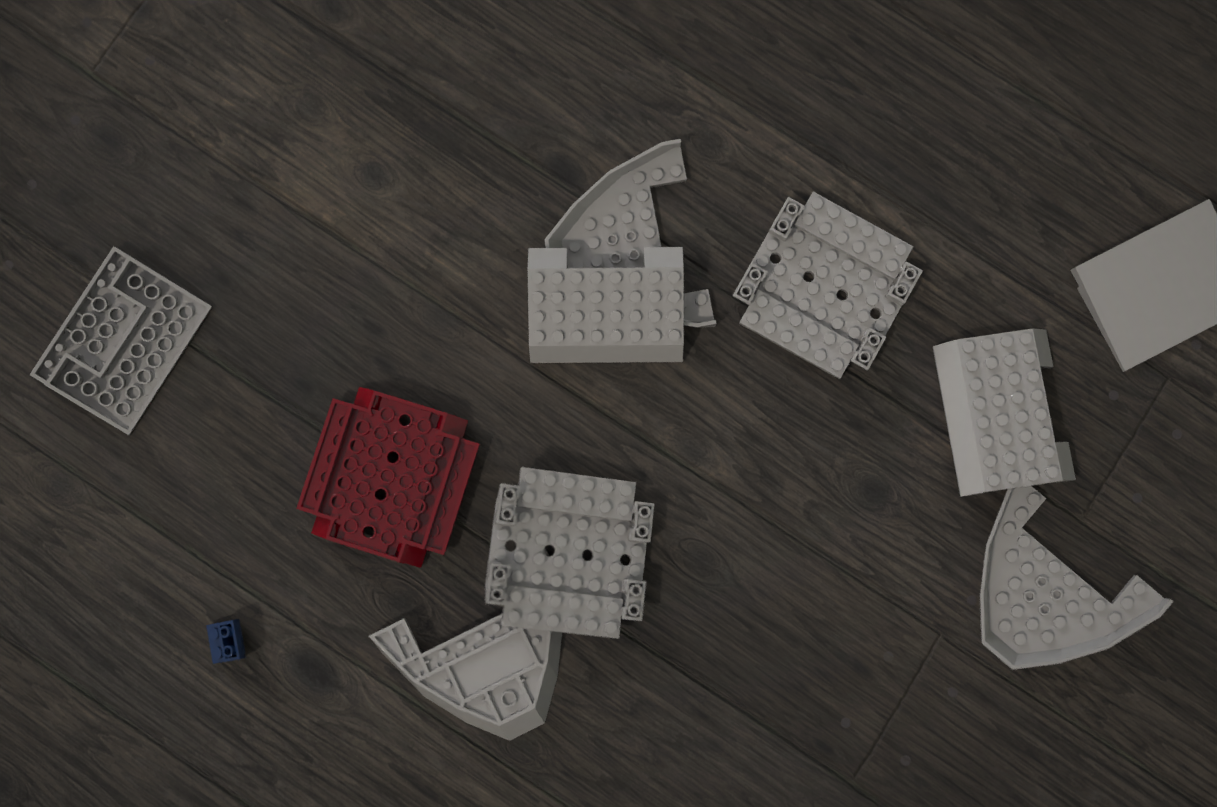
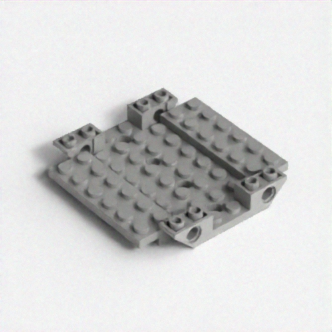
M812 192L805 206L790 197L787 198L736 288L733 297L749 305L739 322L740 325L840 379L850 360L868 371L886 339L885 335L901 306L908 299L923 270L905 262L913 248L912 245L819 194ZM777 254L780 257V262L777 264L772 263L770 256ZM806 272L811 273L813 281L806 282L803 274ZM844 291L847 295L846 300H839L837 292ZM872 309H877L880 312L878 319H873L870 316Z
M521 467L518 486L500 484L495 504L485 582V603L504 605L502 626L619 639L621 616L622 619L642 621L646 582L643 581L646 544L650 543L654 503L634 502L636 482ZM508 540L514 541L516 545L512 552L507 551L505 548V543ZM551 545L554 548L552 556L545 555V546ZM584 550H589L592 553V558L589 561H585L582 557ZM623 554L628 555L630 559L629 564L626 566L620 562Z

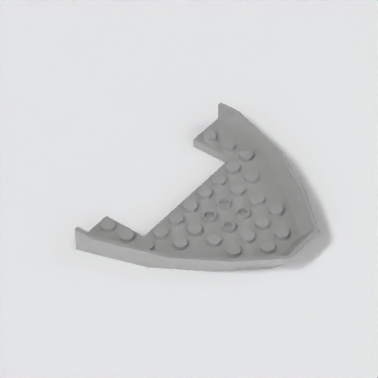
M681 139L661 142L608 171L572 204L545 238L546 248H567V268L644 267V247H661L650 188L687 181L680 147ZM708 289L684 293V326H716Z
M1032 486L1007 489L986 544L980 591L982 644L1012 670L1059 664L1109 649L1161 617L1173 603L1171 599L1163 598L1137 575H1133L1111 603L1022 528L1046 500Z
M545 548V549H544L545 555H546V556H550L549 553H548V551H547V549ZM502 614L424 653L421 652L406 618L369 636L382 654L424 697L470 725L510 741L545 723L558 676L562 632L502 626Z

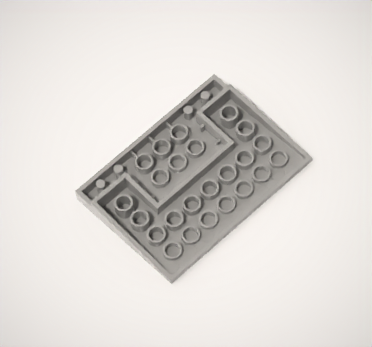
M1210 199L1070 270L1079 285L1077 289L1123 372L1217 324V213Z
M113 246L33 368L30 376L127 435H130L212 306Z

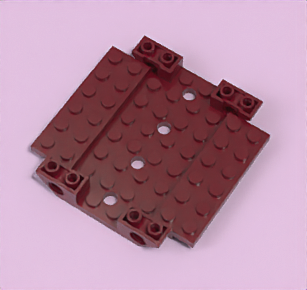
M359 387L354 404L332 399L296 509L316 515L311 532L316 536L393 561L422 568L427 550L442 555L446 553L480 444L463 439L468 420L375 390ZM404 415H408L411 419L410 424L407 426H403L400 423V419ZM392 452H396L399 456L398 461L395 463H391L388 460V456ZM380 489L386 491V498L384 500H379L376 497V493ZM368 526L374 529V535L370 538L364 534V530Z

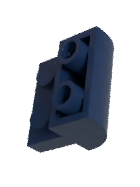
M240 619L206 625L213 664L246 658Z

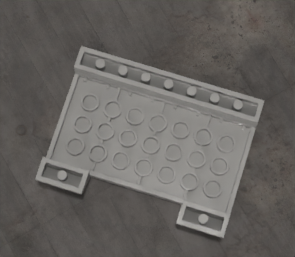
M644 247V267L567 268V248H528L530 363L683 362V247Z
M1026 329L957 339L933 346L960 497L1076 480L1069 443L1055 442L1041 373V369L1053 367L1046 330Z

